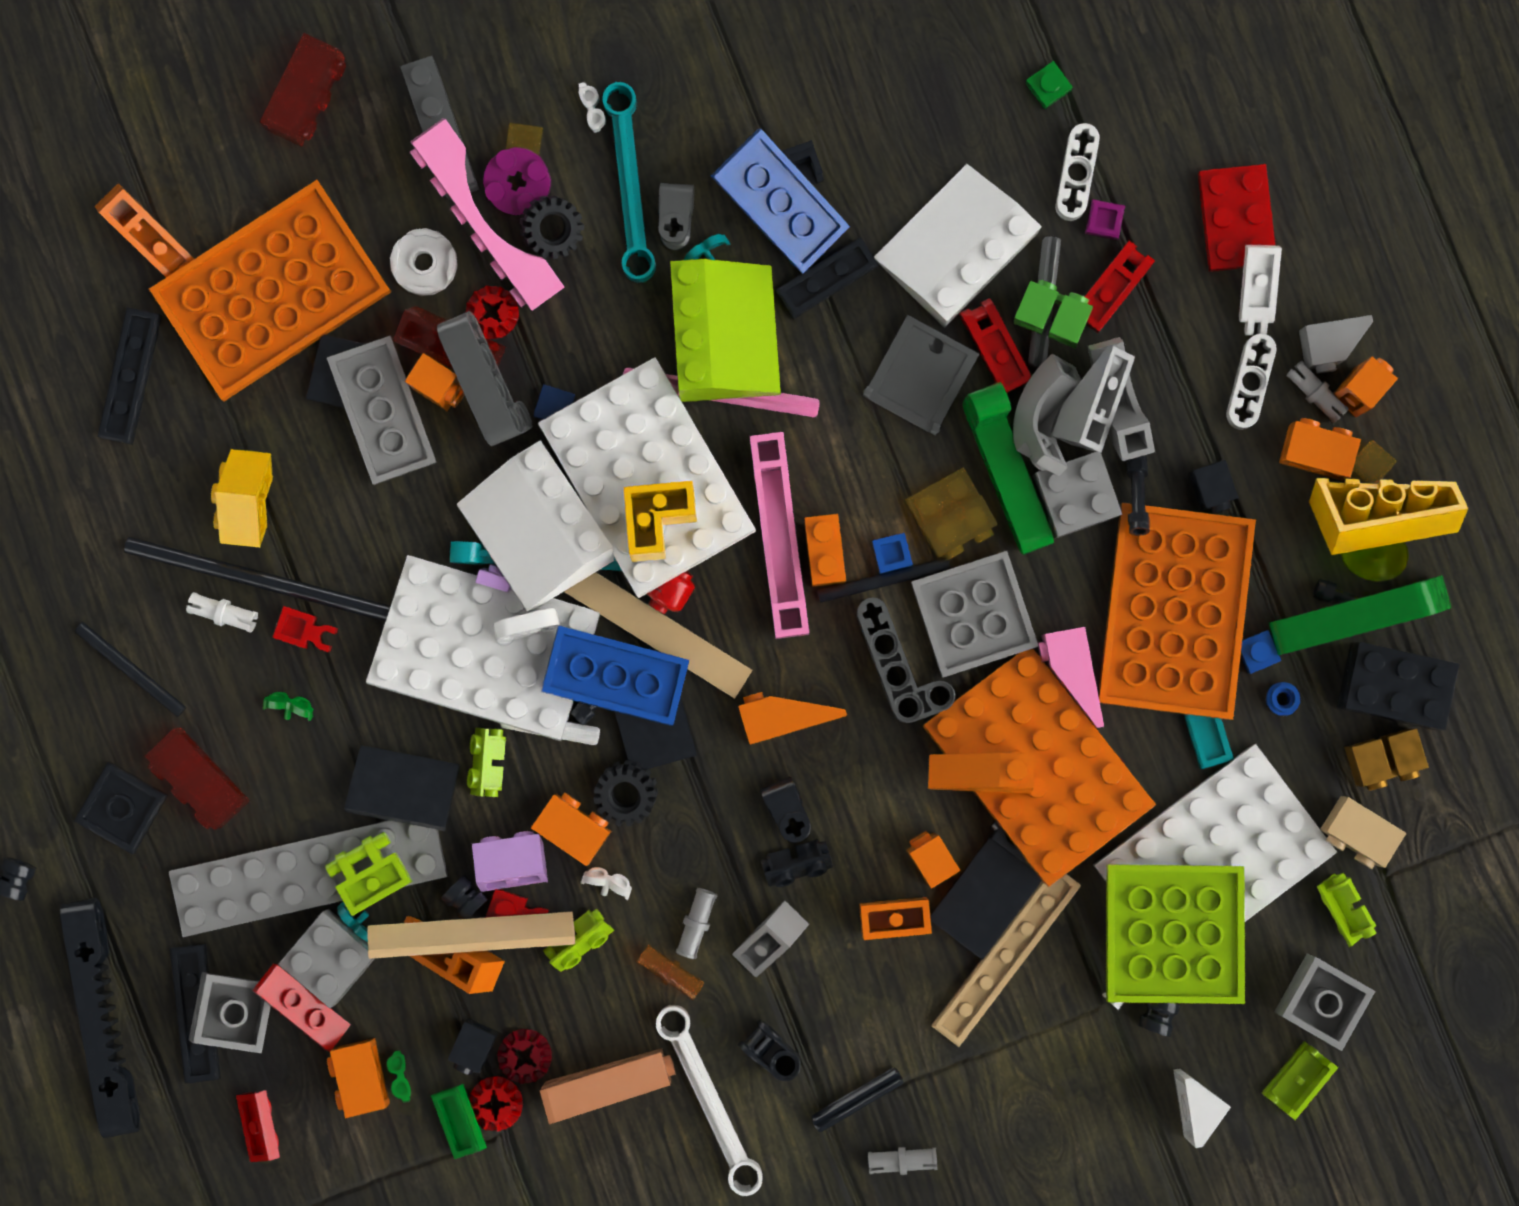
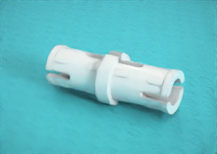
M194 592L188 600V603H192V606L187 605L186 608L187 613L214 620L216 625L223 626L227 624L250 633L256 626V622L252 620L258 619V612L233 606L230 601L225 599L217 601Z

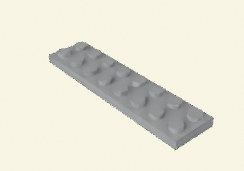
M386 821L169 871L182 936H191L343 901L335 886L347 879L343 872L331 877L325 865L335 860V855L342 851L347 853L360 846L363 839L370 835L375 837L382 832L387 834L391 843L380 849L381 854L386 858L397 852L413 881L406 886L447 877L448 873L439 832L436 829ZM368 856L355 863L354 868L357 873H360L372 866L373 863Z

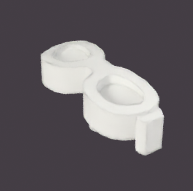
M584 82L580 83L578 93L583 105L588 109V125L594 133L599 132L606 123L603 111L595 109L600 100L599 94L594 87L587 86Z
M594 867L589 871H585L581 884L587 883L603 886L601 890L602 896H607L610 888L615 893L625 896V899L628 900L632 890L629 880L621 874L610 876L607 870L600 867Z

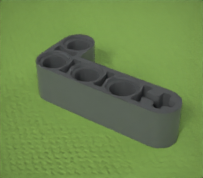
M467 311L438 324L437 332L487 443L490 446H495L532 428L531 416L522 401L513 402L475 316L470 311Z
M874 597L862 601L857 608V620L895 718L900 722L911 723L950 708L955 700V690L949 683L935 681L917 688L885 603ZM871 604L873 609L879 608L881 611L877 616L879 626L885 622L888 629L878 630L871 636L868 629H873L874 624L871 618L865 619L863 617V613L867 611L866 605ZM885 635L891 638L893 648L890 653L880 654L877 652L874 643L878 636ZM891 667H899L905 674L904 682L899 686H893L887 681L886 674ZM936 686L943 687L948 693V699L942 706L935 705L930 699V693ZM904 698H910L916 703L917 710L912 717H904L899 712V703Z

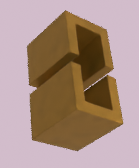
M1408 728L1381 736L1378 740L1371 739L1344 747L1356 786H1367L1368 791L1388 786L1387 780L1399 776L1400 781L1417 778L1420 776L1419 770L1429 768L1417 728Z

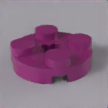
M520 147L502 150L489 161L485 169L483 178L485 194L493 205L502 212L521 215L524 214L525 207L529 209L531 201H538L541 196L548 197L551 189V176L543 159L534 151ZM518 171L523 173L522 179L527 182L525 187H519L515 191L512 189V183L508 182L509 176H515Z

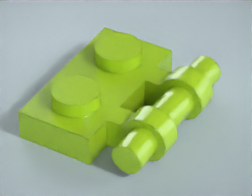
M385 832L375 837L368 836L362 840L360 846L347 853L342 851L335 855V860L325 865L331 877L343 872L347 879L335 886L351 916L413 882L397 852L386 858L381 854L380 849L391 843ZM369 856L373 865L357 873L354 864Z

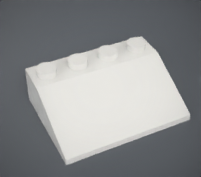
M966 164L874 256V259L945 328L1038 234L1042 226L1016 201Z
M541 440L510 458L457 503L463 516L528 613L614 561L612 545Z

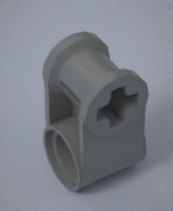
M660 183L658 228L661 241L668 249L680 250L690 240L691 218L694 210V185ZM673 226H678L680 230L677 232L676 237H670L669 234Z

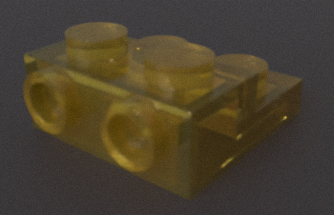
M964 467L905 500L937 559L945 555L947 560L959 555L965 551L962 545L972 539L977 544L994 535L992 528L998 525Z

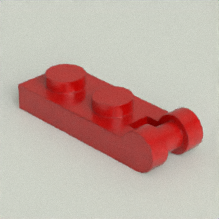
M1130 240L1085 295V298L1089 300L1087 304L1093 306L1086 325L1097 334L1155 262L1149 255L1145 257L1136 250L1137 246ZM1126 260L1137 267L1134 273H1131L1122 266Z
M988 298L980 302L981 306L971 311L968 308L959 314L995 383L1001 382L1006 393H1009L1028 383L1032 376L994 303ZM987 318L991 326L981 330L977 322Z

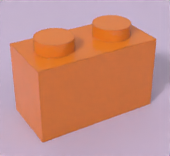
M422 353L405 380L415 392L445 411H448L451 406L455 408L464 396L456 374Z
M1372 356L1357 365L1333 394L1349 408L1348 411L1354 417H1358L1371 410L1398 378L1392 374L1394 370L1386 361L1381 358L1376 360Z
M1301 418L1300 422L1295 421L1288 427L1279 463L1345 481V479L1351 478L1361 439L1352 437L1353 432L1350 430L1333 427L1331 431L1320 428V422Z
M838 514L805 517L804 526L812 587L845 583L846 574Z
M564 792L562 797L554 794L531 829L585 866H588L612 832L606 828L609 822L593 811L590 815H587L578 809L581 803L566 792Z
M924 831L909 841L911 847L906 851L931 889L961 871L938 834L933 833L930 835L929 832Z
M927 897L859 903L863 940L932 934L929 899Z
M375 1038L338 1046L330 1051L331 1057L327 1058L328 1070L331 1077H336L339 1090L335 1091V1100L338 1110H344L345 1118L382 1110L390 1104Z

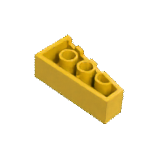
M1316 478L1309 500L1331 555L1457 533L1468 511L1467 504L1457 483L1447 481H1412L1408 485L1397 484L1393 480H1380L1379 484L1360 483L1359 479H1345L1344 483L1329 482V478Z

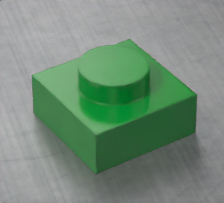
M1054 61L1028 78L1025 83L1044 109L1065 96L1073 88Z

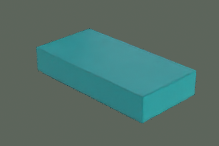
M1184 714L1200 769L1234 760L1222 719Z

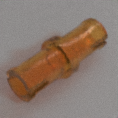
M649 944L636 962L659 976L661 983L664 985L669 983L690 997L691 1000H694L704 985V981L699 980L680 967L681 963L676 959L671 961Z

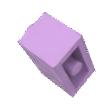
M523 831L514 834L513 838L501 839L500 837L491 836L481 839V843L472 844L476 884L481 892L548 882L544 844L539 834Z

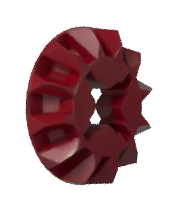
M519 1029L511 1032L504 1038L497 1053L499 1068L508 1079L520 1084L539 1080L546 1074L552 1061V1051L548 1041L542 1034L531 1029ZM532 1044L534 1047L531 1050L530 1058L537 1066L525 1062L519 1068H516L519 1056L512 1047L516 1050L524 1051Z

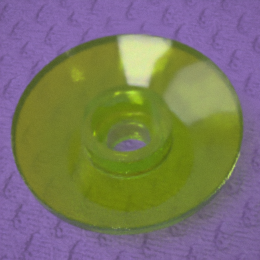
M1402 542L1341 553V557L1348 569L1357 576L1371 581H1386L1397 577L1403 572L1408 562L1409 552L1406 543Z

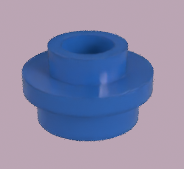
M1279 682L1272 685L1267 691L1266 704L1270 711L1276 715H1290L1297 710L1300 704V694L1292 684ZM1279 693L1286 694L1288 698L1284 706L1277 702Z

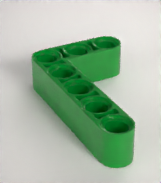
M998 382L969 393L962 403L964 413L1020 553L1025 555L1053 544L1054 538L1021 453L1016 450L1013 433L1006 418L1011 411V404L1003 384Z
M1441 575L1396 589L1270 622L1269 626L1277 654L1282 655L1434 615L1452 607L1443 576Z

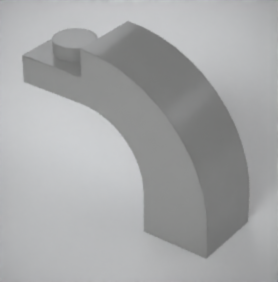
M1118 337L1089 345L1088 351L1091 366H1093L1108 345L1125 352L1123 340ZM1130 374L1108 433L1122 461L1155 452L1150 422L1138 404Z
M1051 354L1039 366L1021 394L1014 416L1013 439L1016 450L1029 457L1039 470H1048L1060 476L1068 466L1056 438L1051 435L1062 404L1079 384L1081 378L1075 366L1054 354Z

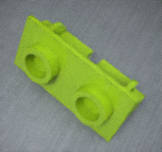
M476 728L475 735L473 734L470 740L473 767L468 771L467 786L471 788L470 795L483 797L485 790V796L498 797V791H502L504 767L492 766V759L504 760L506 737H503V730L490 729V735H488L489 729Z
M1344 873L1332 874L1317 886L1323 903L1328 907L1340 934L1344 937L1349 947L1353 946L1362 937L1367 939L1376 934L1374 929L1376 924L1365 905L1354 908L1352 903L1358 902L1361 898L1350 877L1346 878Z
M597 908L592 912L588 910L574 921V930L577 933L575 935V944L547 946L543 949V952L550 959L549 963L562 972L564 969L567 970L576 966L581 961V956L591 948L595 949L603 945L607 941L608 935L614 929L603 921L604 917Z

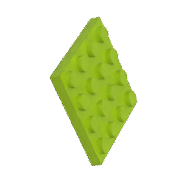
M1106 864V1001L1126 1003L1245 1004L1244 866Z

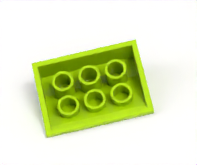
M710 259L670 261L678 389L681 402L781 395L771 266Z

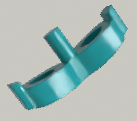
M725 234L711 236L701 244L693 247L686 254L684 260H696L703 254L707 259L715 260L709 250L723 244H731Z
M342 902L337 907L340 918L358 937L368 942V929L361 923L369 916V913L364 911L356 919L354 916H351L346 905Z

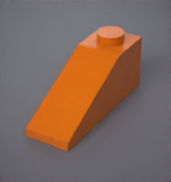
M119 183L95 205L97 211L165 277H168L194 260Z
M762 692L743 697L745 704L738 706L750 745L847 716L845 709L773 696L764 698Z
M1035 754L929 755L928 789L1031 793L1034 789Z
M406 916L404 923L423 922L411 916ZM488 950L410 956L468 994L493 991L505 962Z

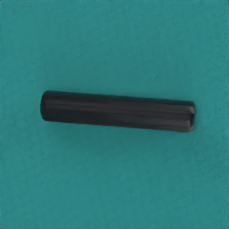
M897 1068L889 1069L813 1114L811 1120L815 1128L819 1132H823L904 1083L903 1078Z

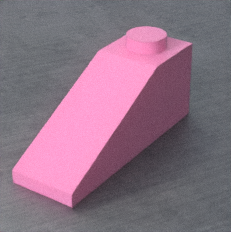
M1085 627L1041 635L1043 642L1038 643L1041 662H1047V667L1095 728L1104 727Z

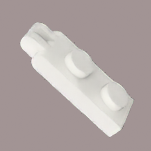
M1245 246L1239 321L1245 322L1244 331L1247 336H1253L1255 323H1258V334H1267L1268 323H1274L1282 251L1280 246Z

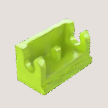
M1303 1041L1263 1090L1262 1094L1288 1116L1296 1120L1338 1067L1321 1055L1317 1049Z

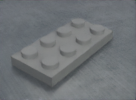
M391 336L327 357L373 485L437 463L411 389L405 382L406 376Z

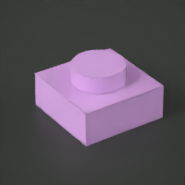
M490 564L489 568L479 569L475 583L505 592L511 591L510 585L497 565Z

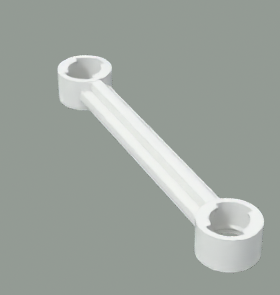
M668 1005L657 1016V1031L661 1037L671 1041L730 1167L728 1181L731 1189L741 1196L752 1195L761 1187L762 1170L757 1162L747 1157L689 1034L690 1016L688 1012L679 1005ZM667 1011H675L680 1013L682 1017H685V1028L680 1034L678 1031L671 1032L667 1030L665 1026L661 1027V1019ZM742 1165L751 1166L754 1171H757V1183L751 1187L750 1185H741L737 1180L733 1181V1175L737 1168Z

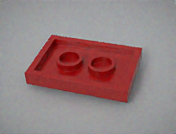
M1266 164L1199 171L1198 181L1209 272L1243 268L1246 245L1275 246Z

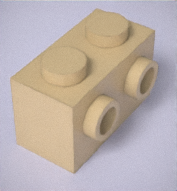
M1340 796L1320 829L1328 835L1325 840L1326 842L1341 851H1344L1345 847L1357 853L1354 859L1370 869H1373L1374 865L1386 868L1406 835V832L1345 796Z

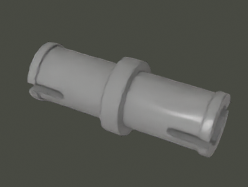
M1303 361L1294 366L1303 375V378L1293 369L1287 373L1286 376L1307 395L1305 399L1310 404L1314 403L1332 423L1341 418L1332 409V406L1342 415L1348 411L1349 408L1328 389L1330 385L1325 380L1321 382Z
M702 888L696 889V895L689 916H685L683 920L685 928L679 946L676 949L677 954L690 959L697 958V952L704 931H708L710 927L708 919L715 898H717L716 893Z
M898 1147V1151L868 1152L870 1174L900 1172V1175H907V1171L938 1170L936 1148L906 1150L905 1147Z

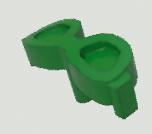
M275 692L263 700V709H285L284 719L286 720L291 718V712L308 718V721H311L313 718L314 709L306 698L295 697L290 699L284 692Z
M395 1051L387 1061L388 1071L393 1075H397V1079L392 1082L391 1091L395 1098L401 1099L404 1103L410 1102L411 1088L408 1080L404 1077L406 1070L405 1057L401 1054V1051Z

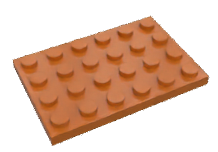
M315 180L149 288L222 401H226L321 339V336L324 334L327 335L391 293V290L318 180Z
M1121 503L1122 515L1119 516L1098 691L1099 702L1102 704L1233 720L1256 520L1145 505L1146 512L1150 517V532L1143 536H1135L1129 533L1128 514L1132 513V504Z
M1034 649L1018 653L954 701L950 708L938 713L923 725L924 729L944 754H1035L1034 789L1031 793L973 792L999 826L1003 828V831L1047 888L1156 806L1155 802L1044 662H1041L1040 656Z

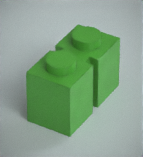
M1039 280L1038 283L1030 281L1014 318V324L1042 335L1056 303L1060 305V308L1051 326L1048 338L1076 349L1093 309V306L1087 304L1089 300L1070 292L1069 296L1061 295L1056 291L1057 286L1044 280Z

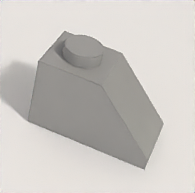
M1372 315L1303 327L1299 330L1304 364L1309 369H1316L1317 374L1337 370L1336 365H1339L1348 358L1372 324Z
M784 901L751 933L732 955L755 977H758L791 947L809 923Z

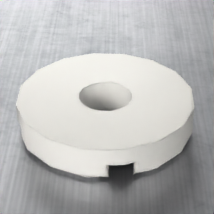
M427 228L414 229L406 233L407 235L395 243L390 256L391 272L398 284L409 293L419 296L434 295L446 289L454 279L457 270V255L450 241L441 233ZM421 254H429L433 259L432 266L425 271L416 269V258Z

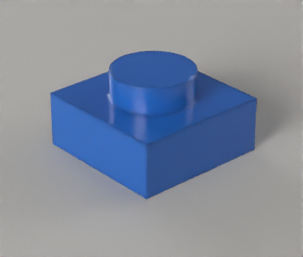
M905 533L872 541L880 574L913 566Z
M1269 630L1242 640L1240 656L1248 674L1281 661Z

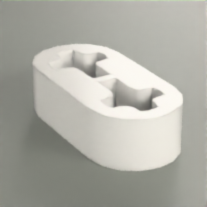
M550 608L506 618L495 622L493 625L497 641L503 642L550 631L560 626L556 609Z

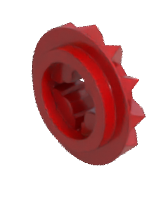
M485 286L478 291H474L472 297L466 303V312L470 311L475 316L486 339H498L506 336L514 329L518 322L519 307L517 301L510 292L501 286ZM483 302L490 304L492 307L497 304L500 305L497 312L502 321L501 323L492 317L481 321L487 313Z
M493 1076L483 1079L474 1087L469 1098L478 1125L483 1130L499 1132L510 1128L520 1117L523 1108L520 1090L512 1081L504 1077ZM493 1090H495L498 1101L510 1102V1104L500 1107L497 1118H495L492 1108L482 1106L491 1101Z

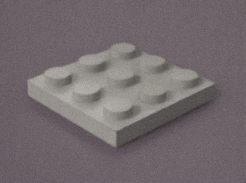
M1007 551L910 582L942 678L1039 647Z

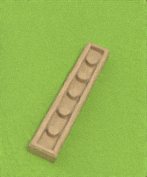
M596 572L564 591L659 652L688 659V670L734 699L753 671Z
M1067 874L1049 888L1042 881L931 1026L960 1047L1081 885Z
M573 912L368 926L369 959L575 944Z

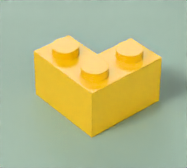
M231 449L227 461L221 463L219 483H214L211 491V502L216 504L217 507L213 525L214 529H219L221 544L260 548L267 528L265 500L273 480L271 453Z
M693 481L623 487L631 561L666 559L663 525L697 522Z

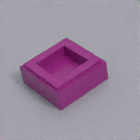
M1092 199L1085 234L1118 240L1125 206Z

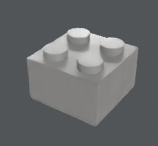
M1094 452L1066 462L1068 468L1060 476L1048 470L1038 471L1032 476L1054 539L1122 515L1100 452Z
M328 909L319 915L278 965L327 1007L332 1008L342 999L375 958L369 959L368 942L358 937L340 917Z
M1307 953L1274 1012L1342 1051L1375 991Z
M202 972L189 1041L196 1044L262 1053L271 1006L252 991L259 981Z

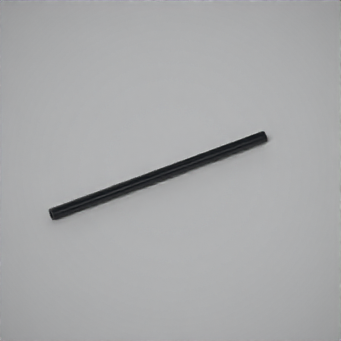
M128 537L125 543L124 552L127 554L386 621L391 605Z

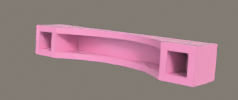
M442 118L410 141L414 146L410 154L421 169L425 166L429 167L435 176L430 180L441 197L446 194L449 195L455 204L450 209L461 225L468 222L475 233L470 236L481 252L487 249L492 255L494 261L490 263L491 267L501 280L507 277L514 288L509 292L520 307L527 304L533 311L564 288V285L544 258L526 253L508 244L484 221L473 202L467 183L465 169L466 147L446 119Z
M778 432L750 436L775 639L809 635L784 433Z

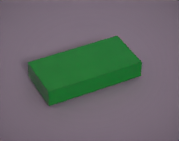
M464 1084L431 1095L454 1159L474 1154L487 1148Z

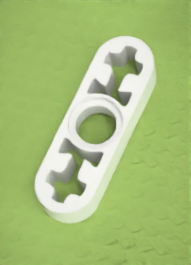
M1087 123L1075 126L1067 141L1055 204L1057 214L1066 221L1079 219L1087 208L1100 139L1097 129ZM1082 132L1087 133V139L1092 140V143L1086 145L1083 156H1071V152L1075 155L1079 152L1080 141L1075 140V137H1080ZM1072 164L1083 165L1087 171L1086 178L1081 181L1071 179L1068 174V168ZM1072 188H1084V192L1078 190L1075 196V203L1080 205V208H1075L1073 213L1068 212V207L1062 204V201L1066 202L1069 199Z
M1267 334L1252 336L1243 347L1226 412L1229 424L1239 430L1247 429L1254 425L1260 415L1276 354L1275 341ZM1260 341L1263 342V348L1268 350V354H1263L1258 362V366H1265L1264 370L1258 366H1246L1247 362L1252 364L1255 361L1256 351L1251 348ZM1246 373H1255L1259 377L1260 386L1257 390L1249 391L1243 386L1242 379ZM1238 393L1247 398L1256 397V402L1250 400L1246 408V412L1251 414V418H1246L1243 422H1240L1239 415L1235 414V410H1239L1243 406L1245 399L1238 398Z

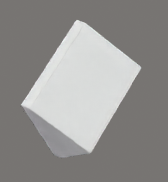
M1174 1069L1184 1137L1195 1148L1203 1147L1231 1107L1181 1069Z

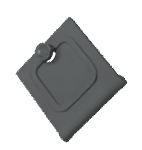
M907 315L871 383L863 390L862 396L936 436L940 432L941 423L978 358L979 353Z

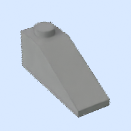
M1108 345L1062 404L1051 436L1072 446L1101 453L1135 356Z

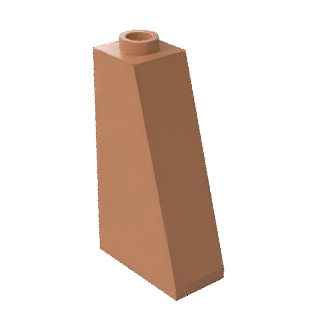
M663 1048L545 1081L540 1089V1094L548 1123L552 1124L670 1086V1076L676 1075L671 1055L664 1056Z

